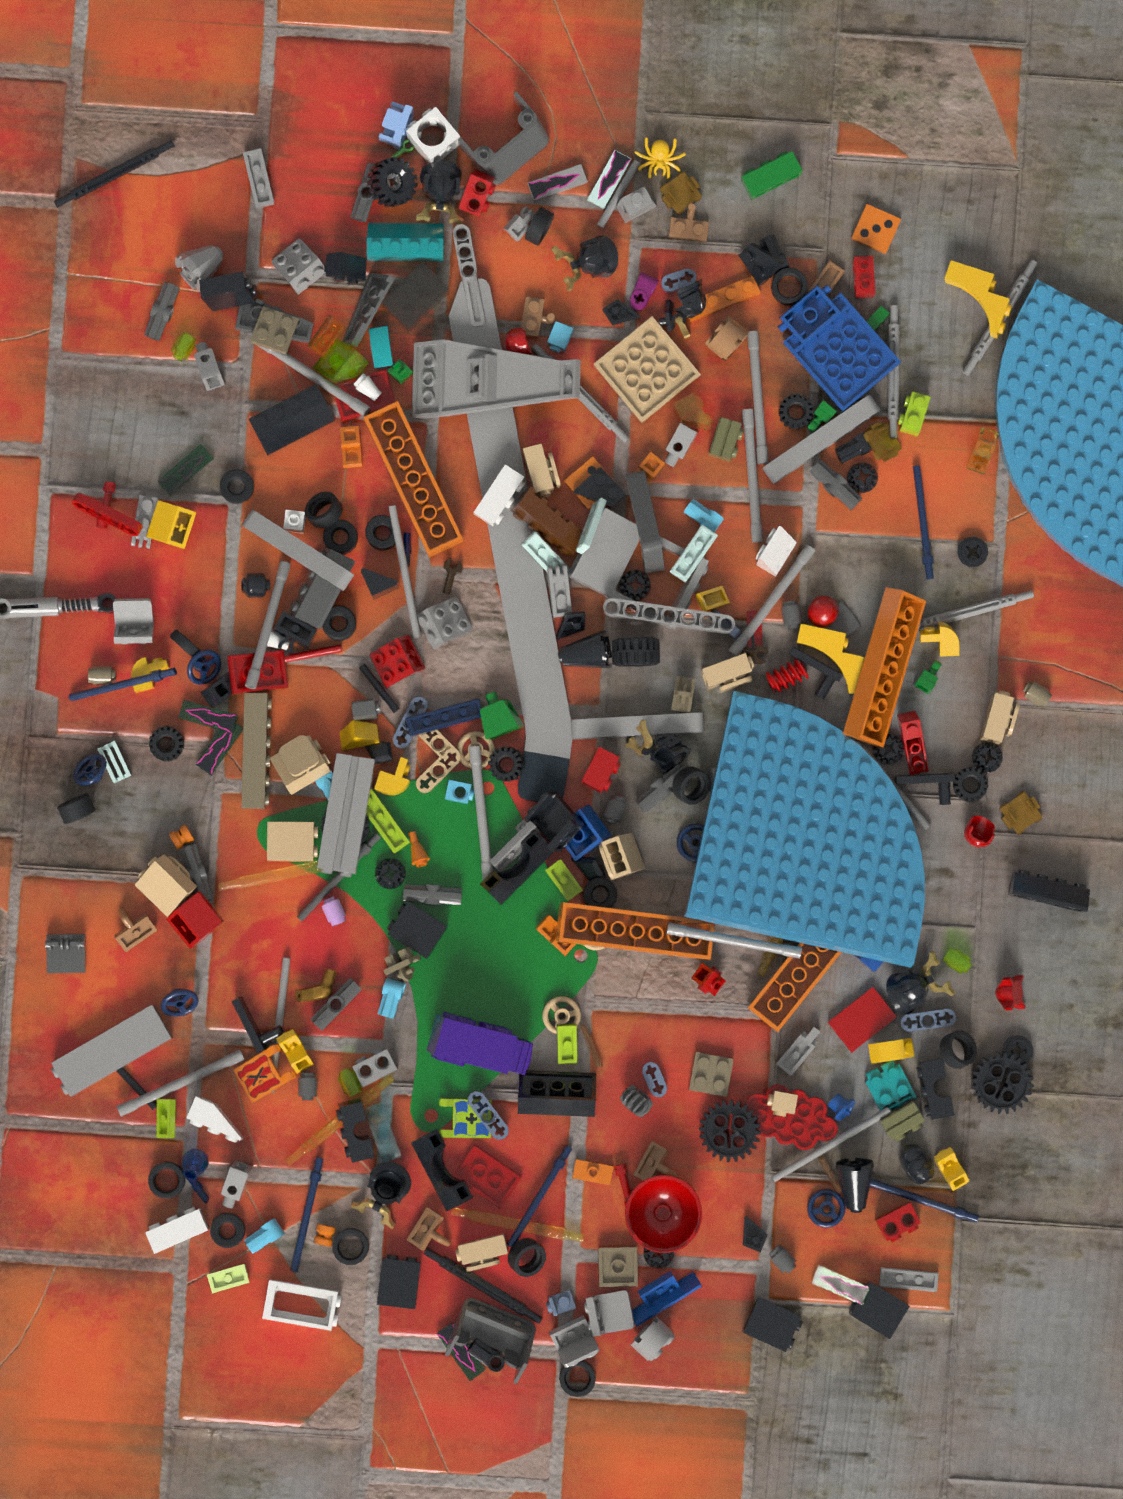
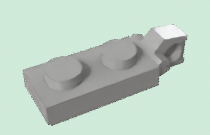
M813 1027L808 1034L804 1031L776 1064L792 1076L815 1048L818 1042L814 1039L820 1031L816 1027Z

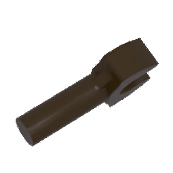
M451 558L443 566L448 574L442 593L449 595L455 575L461 574L463 570L460 560L458 561L457 568L451 569Z
M758 645L755 649L745 647L740 654L746 653L747 656L752 657L754 664L759 665L766 663V661L758 659L757 654L759 652L768 653L764 646Z

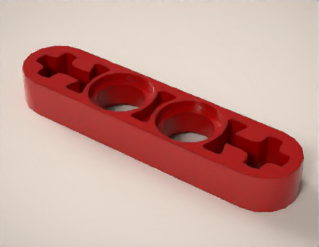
M77 493L72 500L73 506L129 535L138 536L143 528L142 524L137 520L82 493Z

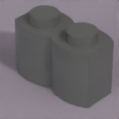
M374 698L351 702L354 721L377 719L378 714H381L379 701L375 702Z

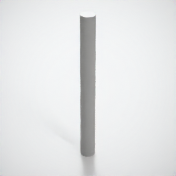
M637 160L632 162L597 224L598 227L602 229L605 227L641 164Z

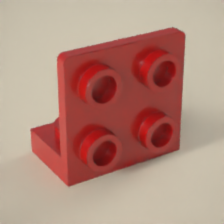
M409 635L396 638L370 653V658L386 688L409 675L426 669Z

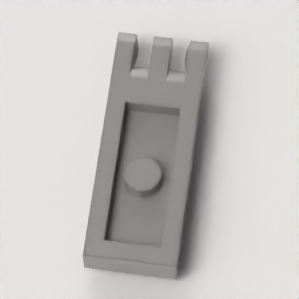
M139 495L135 520L140 522L143 528L138 536H132L131 546H135L136 540L139 539L138 547L143 548L145 540L147 541L146 548H151L152 539L146 537L159 498Z
M562 564V572H560L559 565L554 566L555 573H552L551 566L547 567L553 618L565 616V613L572 612L566 564Z

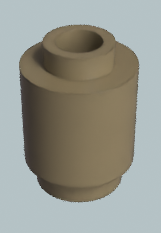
M93 666V668L88 669V682L93 683V685H107L116 681L117 673L116 670H113L112 666Z
M1036 681L1028 682L1023 689L1024 697L1038 706L1045 707L1052 696L1047 688Z

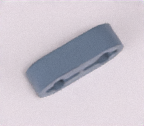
M683 269L668 274L662 278L661 287L667 293L678 291L696 282V273L692 269ZM686 273L689 276H693L691 282H687V280L680 281V279L684 278ZM667 279H670L671 282L678 281L673 284V288L664 285L667 283Z
M715 609L711 612V613H718V614H720V613H719L718 611H716ZM723 620L721 627L729 629L731 628V622ZM734 626V629L728 635L736 640L742 632Z
M653 1062L646 1063L642 1068V1073L653 1096L662 1097L667 1092V1085L657 1064ZM651 1065L652 1068H656V1071H654L655 1079H652L650 1074H646L647 1066ZM657 1080L659 1085L664 1086L661 1094L653 1091L655 1088L653 1081Z

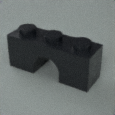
M939 1058L918 1063L919 1067H916L918 1079L922 1078L923 1086H920L922 1098L926 1097L927 1105H924L926 1117L930 1116V1120L954 1116L951 1096L939 1097L933 1089L934 1083L938 1079L947 1077L943 1059Z
M361 1099L338 1103L339 1109L336 1110L338 1121H342L343 1128H340L342 1140L346 1139L347 1146L344 1147L346 1158L350 1157L352 1163L374 1158L369 1135L356 1136L353 1133L354 1126L357 1123L366 1121Z

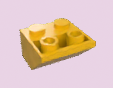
M157 501L146 537L185 549L196 512Z

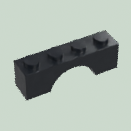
M533 830L521 842L522 853L518 862L506 871L498 872L493 870L480 885L502 905L550 857L553 852L547 848L549 843L537 831Z
M438 1129L411 1142L446 1211L473 1198L465 1181L454 1178L447 1171L443 1162V1151L446 1144Z

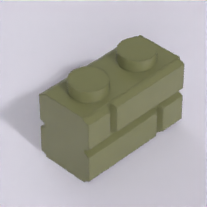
M720 417L708 456L730 462L731 458H736L738 447H735L737 439L741 440L744 429H741L742 424Z
M914 1101L907 1103L879 1120L891 1141L895 1139L896 1142L905 1138L907 1131L912 1129L915 1132L922 1128L923 1125L921 1123L925 1121Z

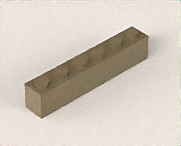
M244 693L242 809H266V805H269L270 794H266V786H270V774H267V767H270L271 756L267 755V748H271V736H268V729H271L272 718L268 717V709H272V698H269L268 693Z

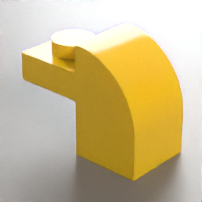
M938 622V629L925 627L924 630H919L921 642H938L940 656H959V640L955 630L950 625Z
M146 657L141 658L133 666L131 678L150 674L158 669H170L168 661L163 660V658H156L151 660L152 663L149 664ZM153 681L133 686L136 693L155 688Z
M400 758L395 775L380 771L374 790L386 795H398L404 792L410 784V780L404 778V775L408 776L411 765H408V759Z
M293 1029L284 1032L276 1038L297 1074L314 1065L302 1041Z
M912 1038L868 1044L871 1064L915 1057Z
M951 1147L941 1150L934 1156L936 1165L952 1191L969 1182L966 1172L958 1162Z

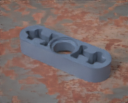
M415 697L411 701L393 736L395 746L400 749L408 747L413 738L407 733L405 736L406 744H398L397 737H401L404 731H400L403 727L408 731V727L405 726V718L414 716V714H409L410 710L414 712L416 709L414 703L423 701L424 709H419L417 714L425 713L428 709V703L423 697Z
M951 1009L907 1014L900 1019V1027L904 1031L911 1032L951 1026L956 1020V1015ZM945 1012H948V1015H952L949 1023H946L945 1020H940V1025H936L937 1018L935 1013H938V1017L945 1016ZM919 1015L920 1028H917L918 1024H912L910 1029H908V1026H904L903 1023L907 1021L908 1017L913 1021L917 1020L916 1016ZM925 1015L933 1017V1023L930 1026H926L922 1022Z
M479 1091L471 1092L467 1097L468 1105L492 1137L498 1140L506 1138L509 1132L507 1125L483 1093ZM473 1095L481 1097L479 1102L482 1105L487 1104V1107L482 1108L479 1113L477 1111L480 1108L478 1104H472ZM485 1110L493 1112L492 1120L485 1121L482 1114ZM496 1119L499 1120V1122H496L497 1126L500 1128L504 1127L502 1136L500 1134L495 1135L497 1130L493 1125L491 1128L488 1126L495 1122Z

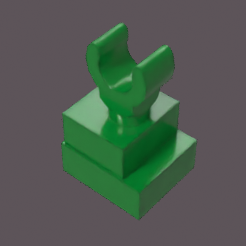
M399 359L388 370V373L402 385L413 374V371Z
M823 400L814 412L816 418L807 429L814 433L822 422L827 424L837 411Z
M935 660L929 671L924 670L914 686L929 695L938 680V677L935 675L942 664Z

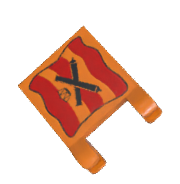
M278 1044L270 1046L262 1053L234 1069L252 1103L296 1078L294 1071L280 1076L270 1057L281 1051Z

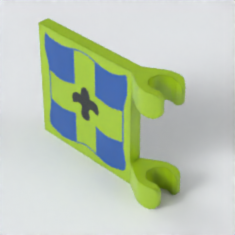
M467 1099L439 1100L440 1106L453 1107L452 1130H439L442 1138H491L489 1131L468 1105ZM473 1099L472 1104L476 1103L480 1107L477 1109L478 1113L482 1108L487 1107L486 1103L482 1105L479 1102L480 1099ZM491 1110L483 1112L482 1117L485 1121L491 1120Z

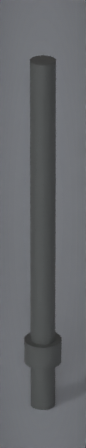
M376 832L366 843L363 842L361 845L359 861L364 855H368L372 851L371 848L381 838ZM338 872L297 917L303 921L345 876H340V872Z

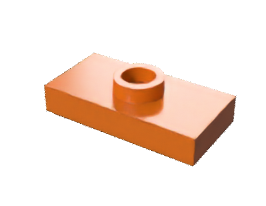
M576 1159L572 1178L610 1185L614 1166Z

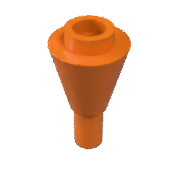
M416 832L408 833L411 841L412 865H416V867L427 865V861L430 858L419 843Z

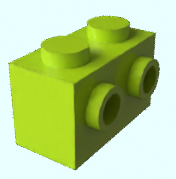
M913 391L910 396H906L904 407L907 408L905 414L901 413L898 424L901 427L899 431L918 437L931 397Z

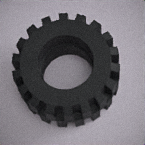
M627 637L612 640V664L615 666L642 667L655 666L660 663V640L657 638Z

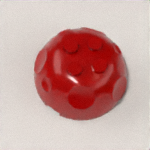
M657 1175L642 1181L631 1192L626 1203L625 1222L633 1239L642 1247L658 1253H670L683 1249L695 1238L702 1222V1205L696 1191L689 1183L678 1177Z

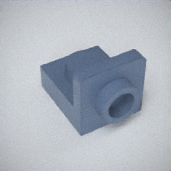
M570 1290L549 1296V1301L546 1302L548 1312H553L554 1316L576 1309Z

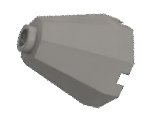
M209 245L179 254L175 257V265L177 269L179 267L182 268L183 271L180 274L188 285L194 290L197 288L199 292V280L212 278L223 263L222 257L224 255L219 247Z

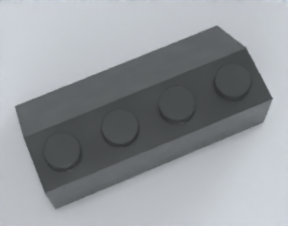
M323 547L319 551L349 572L355 563L353 559L329 548ZM309 569L307 573L308 578L305 584H302L299 588V595L296 601L291 604L289 614L314 628L321 629L341 589Z

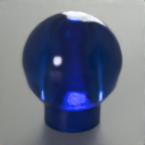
M190 1149L184 1154L182 1159L183 1175L187 1179H197L198 1175L204 1173L208 1168L209 1159L203 1150Z

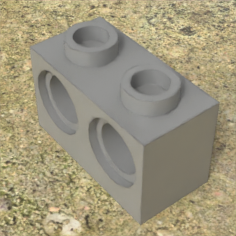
M381 1047L372 1052V1057L366 1059L364 1056L355 1061L356 1065L352 1067L362 1087L398 1070L388 1049L383 1050ZM381 1056H385L389 1061L388 1065L384 1068L378 1065V1059ZM368 1065L371 1068L369 1076L361 1074L360 1069L362 1066Z

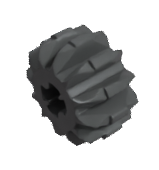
M634 1085L626 1088L620 1097L622 1104L639 1117L647 1114L653 1106L651 1098Z

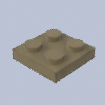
M263 306L250 343L287 355L299 323V318Z
M695 1052L689 1090L727 1097L734 1059Z
M637 1247L598 1248L599 1287L638 1286Z

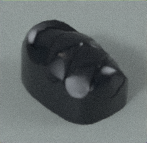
M908 1144L902 1148L898 1159L908 1177L918 1185L932 1179L935 1174L934 1168L925 1151L917 1144Z

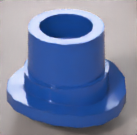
M837 1094L828 1106L835 1112V1119L840 1121L851 1114L855 1100L851 1099L849 1101L840 1094Z

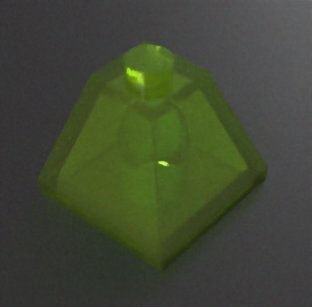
M335 338L313 366V369L333 382L357 378L369 362L355 349Z

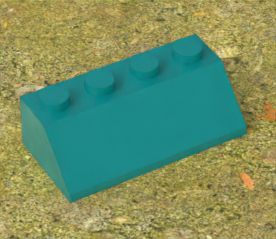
M368 223L367 260L444 262V223Z

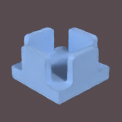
M391 102V109H387L382 122V127L385 128L384 134H379V141L390 144L398 150L402 148L407 136V126L414 117L412 106H403Z

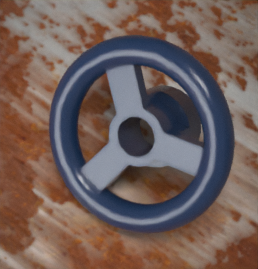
M210 649L197 652L188 663V678L198 685L207 684L214 680L221 669L219 654ZM204 655H211L212 658L207 660ZM216 663L214 671L207 677V671L210 666ZM193 668L200 672V679L193 675Z
M92 754L85 757L74 770V781L82 786L99 782L107 767L106 758L101 754ZM97 759L101 761L100 769L95 765ZM89 762V765L85 768V770L81 771L83 766ZM84 776L88 778L86 780H81V778H83Z
M687 825L678 834L677 849L681 856L688 861L696 862L701 836H689L686 833L694 829L703 831L704 825ZM694 839L699 840L698 846L692 844ZM682 840L687 841L689 847L693 849V856L686 853Z
M174 989L163 998L161 1009L168 1016H184L191 1013L197 1007L199 998L191 990ZM192 997V1004L185 1008L186 1001ZM167 1006H175L180 1011L169 1010Z
M819 1190L808 1201V1216L817 1226L824 1228L833 1227L840 1223L845 1215V1202L842 1196L834 1190ZM822 1195H826L825 1201L820 1204L819 1208L813 1209L815 1200ZM832 1196L836 1198L840 1206L838 1215L834 1212L835 1206L831 1202ZM825 1205L830 1206V1210L828 1212L823 1211V1207ZM821 1213L826 1217L831 1216L834 1220L823 1222L817 1219L815 1215Z

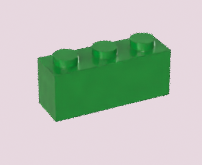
M785 151L777 155V159L761 163L760 168L756 170L751 168L743 173L744 176L741 177V182L750 199L753 200L801 176L803 170L793 151L789 153Z

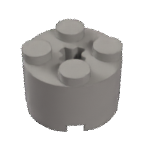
M657 1316L651 1320L650 1326L647 1324L633 1339L634 1342L630 1344L647 1361L657 1359L663 1352L661 1348L669 1345L675 1338L674 1332Z

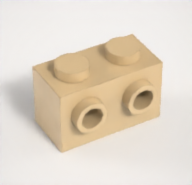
M773 1091L772 1094L768 1095L767 1105L770 1106L769 1110H773L774 1115L786 1117V1113L795 1114L798 1095Z

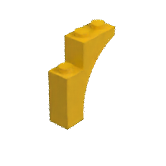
M951 260L945 275V283L961 288L978 301L988 318L990 337L998 339L999 333L1003 334L1006 323H1003L1006 316L1009 317L1012 305H1010V299L990 293V291L994 292L997 284L994 274Z
M801 624L797 644L817 649L833 660L846 680L848 694L854 695L864 663V657L842 652L843 649H847L849 639L845 638L846 633Z

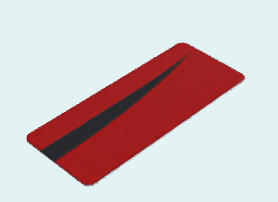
M759 610L746 612L747 626ZM762 623L747 642V647L763 646Z

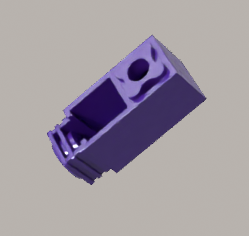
M444 1011L442 1015L436 1013L426 1050L431 1053V1057L463 1067L466 1063L508 1074V1071L525 1075L532 1057V1042L518 1038L512 1034V1030L506 1027L479 1021V1024H476L477 1021L471 1018Z

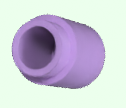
M334 897L323 901L324 905L321 907L328 923H331L332 927L346 921V914L339 899L335 900Z

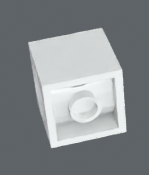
M436 107L433 109L429 108L422 114V118L419 121L414 120L407 126V139L410 140V143L428 164L441 161L459 146L458 139H460V135ZM429 126L440 127L444 130L443 142L436 146L423 144L419 140V138L421 139L422 130Z

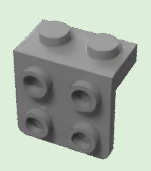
M297 239L271 261L273 266L282 274L298 295L326 273L320 259L301 239Z
M456 597L431 606L417 615L419 624L423 627L427 640L433 650L450 640L472 631V626L459 599Z
M115 599L113 601L115 619L114 644L153 643L154 621L151 599Z
M627 1290L586 1298L584 1308L586 1313L589 1314L588 1328L593 1337L635 1327L630 1296Z
M584 1315L549 1331L564 1367L574 1366L586 1358L595 1356L600 1351L595 1338L589 1331Z

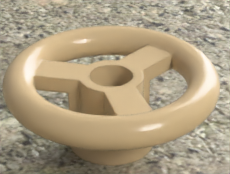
M472 731L465 734L457 745V750L461 756L460 762L472 769L469 762V753L464 757L462 751L464 743L470 738L471 744L469 746L480 745L481 755L487 757L481 763V768L486 767L488 761H491L490 755H493V751H495L492 739L486 740L484 733L480 731ZM476 737H480L487 742L489 751L483 749L482 744L477 742Z
M564 996L551 999L545 1005L542 1014L546 1028L557 1034L556 1025L565 1024L569 1021L570 1017L575 1016L572 1024L578 1026L581 1019V1012L577 1003ZM556 1003H568L574 1010L559 1009ZM550 1008L555 1012V1027L551 1025L548 1019ZM560 1012L565 1013L564 1019H559L558 1015Z

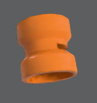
M186 824L182 825L178 831L169 833L172 842L178 850L183 848L184 844L195 841Z
M317 1224V1235L314 1237L313 1243L332 1247L333 1240L331 1238L335 1233L336 1227Z

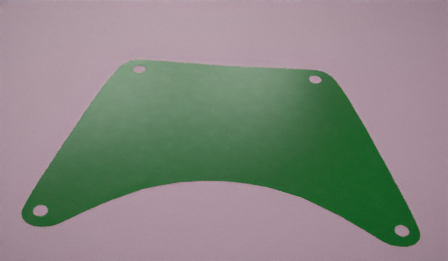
M482 769L483 783L490 782L494 785L492 794H484L492 859L518 833L515 827L523 819L504 783L491 775L492 771ZM472 770L450 772L428 793H421L417 789V779L411 780L408 788L398 795H386L372 789L410 843L394 854L369 819L370 831L364 843L375 832L381 838L371 848L372 851L368 855H364L358 862L356 875L352 874L351 877H344L336 885V887L350 895L374 918L392 943L397 954L398 951L407 948V946L388 935L389 930L387 928L392 920L396 921L400 914L397 912L401 905L408 903L403 901L404 884L425 886V884L440 885L446 888L462 889L461 905L423 904V902H410L448 926L428 959L420 955L421 960L409 965L415 969L413 978L409 980L413 993L418 1021L417 1060L410 1114L416 1126L428 1133L436 1129L440 1130L453 1119V1107L440 1106V1099H467L471 1092H481L501 1073L466 1063L463 1067L431 1057V1053L426 1050L436 1013L442 1015L444 1011L471 1018L477 1021L476 1024H479V1021L506 1027L512 1030V1034L518 1038L532 1042L546 1028L542 1018L545 1005L551 999L559 996L573 999L592 976L598 962L597 951L588 949L580 944H576L564 956L535 929L547 914L558 923L560 903H569L545 870L548 867L545 862L502 905L480 885L483 880L475 794L473 800H469L468 804L445 800L449 780L472 784L471 789H474ZM432 776L427 781L421 780L420 788L423 789L425 787L428 789V783L431 780L435 783L437 780ZM463 787L455 790V795L459 798L464 797L466 794V790ZM328 800L280 812L264 818L259 823L257 838L265 851H267V822H314L315 827H318V838H315V846H318V857H314V862L290 863L306 869L328 882L338 873L337 871H333L332 874L321 873V869L317 868L323 836L321 820L327 810ZM413 831L416 832L419 843L430 858L427 861L428 864L423 867L412 865L411 841L408 833ZM521 854L504 871L512 868L518 862ZM387 858L396 859L401 862L406 872L403 883L394 889L383 888L375 878L377 865ZM388 865V871L382 874V876H388L391 882H393V875L399 872L392 871ZM411 949V951L413 952V955H414V956H415V955H418L417 952H415V951H413V950ZM580 949L585 950L588 955L586 961L582 963L577 962L574 958L575 952ZM565 1002L556 1003L559 1009L564 1008L568 1004ZM551 1008L548 1013L549 1022L554 1019L555 1014ZM427 1110H436L438 1118L435 1122H428L425 1119V1112Z

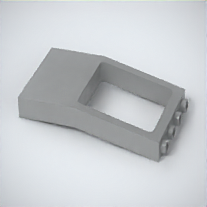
M604 508L590 547L583 554L578 552L568 572V577L607 598L635 601L618 593L616 586L640 540L636 524ZM660 537L662 549L678 557L681 556L685 550L684 548ZM702 558L687 582H684L672 607L689 608L691 604L690 598L693 593L697 592L700 586L699 580L708 570V560ZM627 606V608L636 612V608L634 606ZM651 608L646 609L644 612L648 618L655 616V611ZM670 611L667 616L664 615V618L667 621H671L674 619V614ZM663 625L669 629L676 628L674 626Z

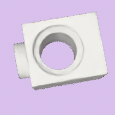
M286 510L283 529L287 532L304 534L305 512Z

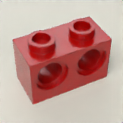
M474 169L470 174L459 209L479 217L483 212H487L490 202L487 201L489 194L493 195L496 184H493L495 177ZM478 182H483L486 188H480ZM472 199H477L480 205H474Z
M873 256L854 257L852 261L855 298H873L875 295Z
M910 1202L875 1219L885 1240H891V1242L900 1239V1234L906 1231L911 1233L919 1229L918 1225L921 1224ZM906 1213H910L913 1218L909 1224H904L902 1221V1217ZM889 1222L895 1224V1231L892 1233H887L885 1230V1226Z

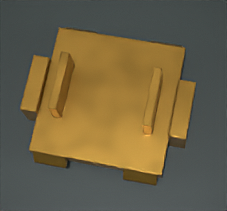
M683 171L676 175L677 177L669 183L659 187L664 195L661 200L669 210L673 208L679 215L685 211L689 204L697 203L702 199V195L698 191L700 186L693 176L689 178Z
M880 421L871 425L863 435L866 442H869L876 460L883 458V461L886 462L899 455L898 451L902 450L897 438H890V425L888 422L882 425Z
M1023 791L1017 794V797L1008 804L1004 803L999 807L1004 815L1001 820L1008 830L1013 828L1018 835L1025 832V829L1034 822L1038 823L1042 820V815L1038 811L1041 808L1034 797L1029 798L1026 792Z

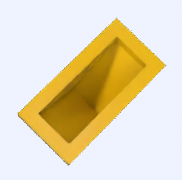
M723 586L700 592L695 596L700 610L705 612L713 611L730 603Z
M356 720L350 722L340 731L342 750L380 743L377 724Z

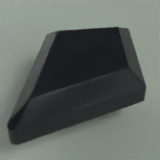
M618 299L602 309L612 326L640 318L639 314Z
M666 300L665 317L659 318L660 326L667 325L668 332L672 331L677 325L676 321H672L675 315V311H673L675 308L671 300Z
M585 611L565 613L556 635L557 639L585 630Z
M380 741V743L365 746L371 759H375V764L393 761L390 742Z
M573 857L571 858L589 881L605 876L598 858L582 857L577 861Z
M745 1216L743 1246L761 1253L768 1234Z

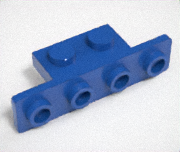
M671 1271L638 1290L637 1292L644 1303L632 1310L634 1324L638 1327L702 1287L695 1273L692 1272L677 1282Z

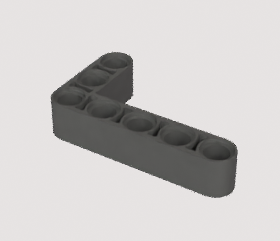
M645 471L626 473L628 491L641 543L645 574L664 571L662 545Z

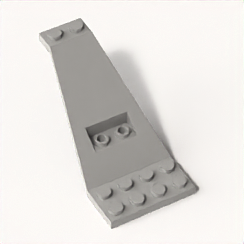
M444 339L414 343L412 418L446 417L580 398L581 360L560 361Z

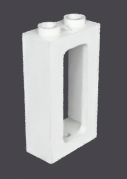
M270 1279L262 1319L331 1331L333 1326H337L338 1315H335L336 1307L340 1308L342 1296H339V1291ZM284 1291L327 1299L329 1301L327 1316L321 1318L276 1310L274 1308L276 1292Z

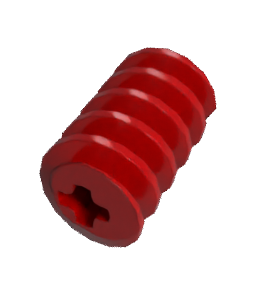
M795 658L793 660L794 665L790 662L786 663L787 669L781 665L779 666L780 672L775 668L773 669V675L766 672L767 682L774 695V689L782 692V685L786 689H789V682L795 686V679L800 683L802 682V676L809 679L802 662Z

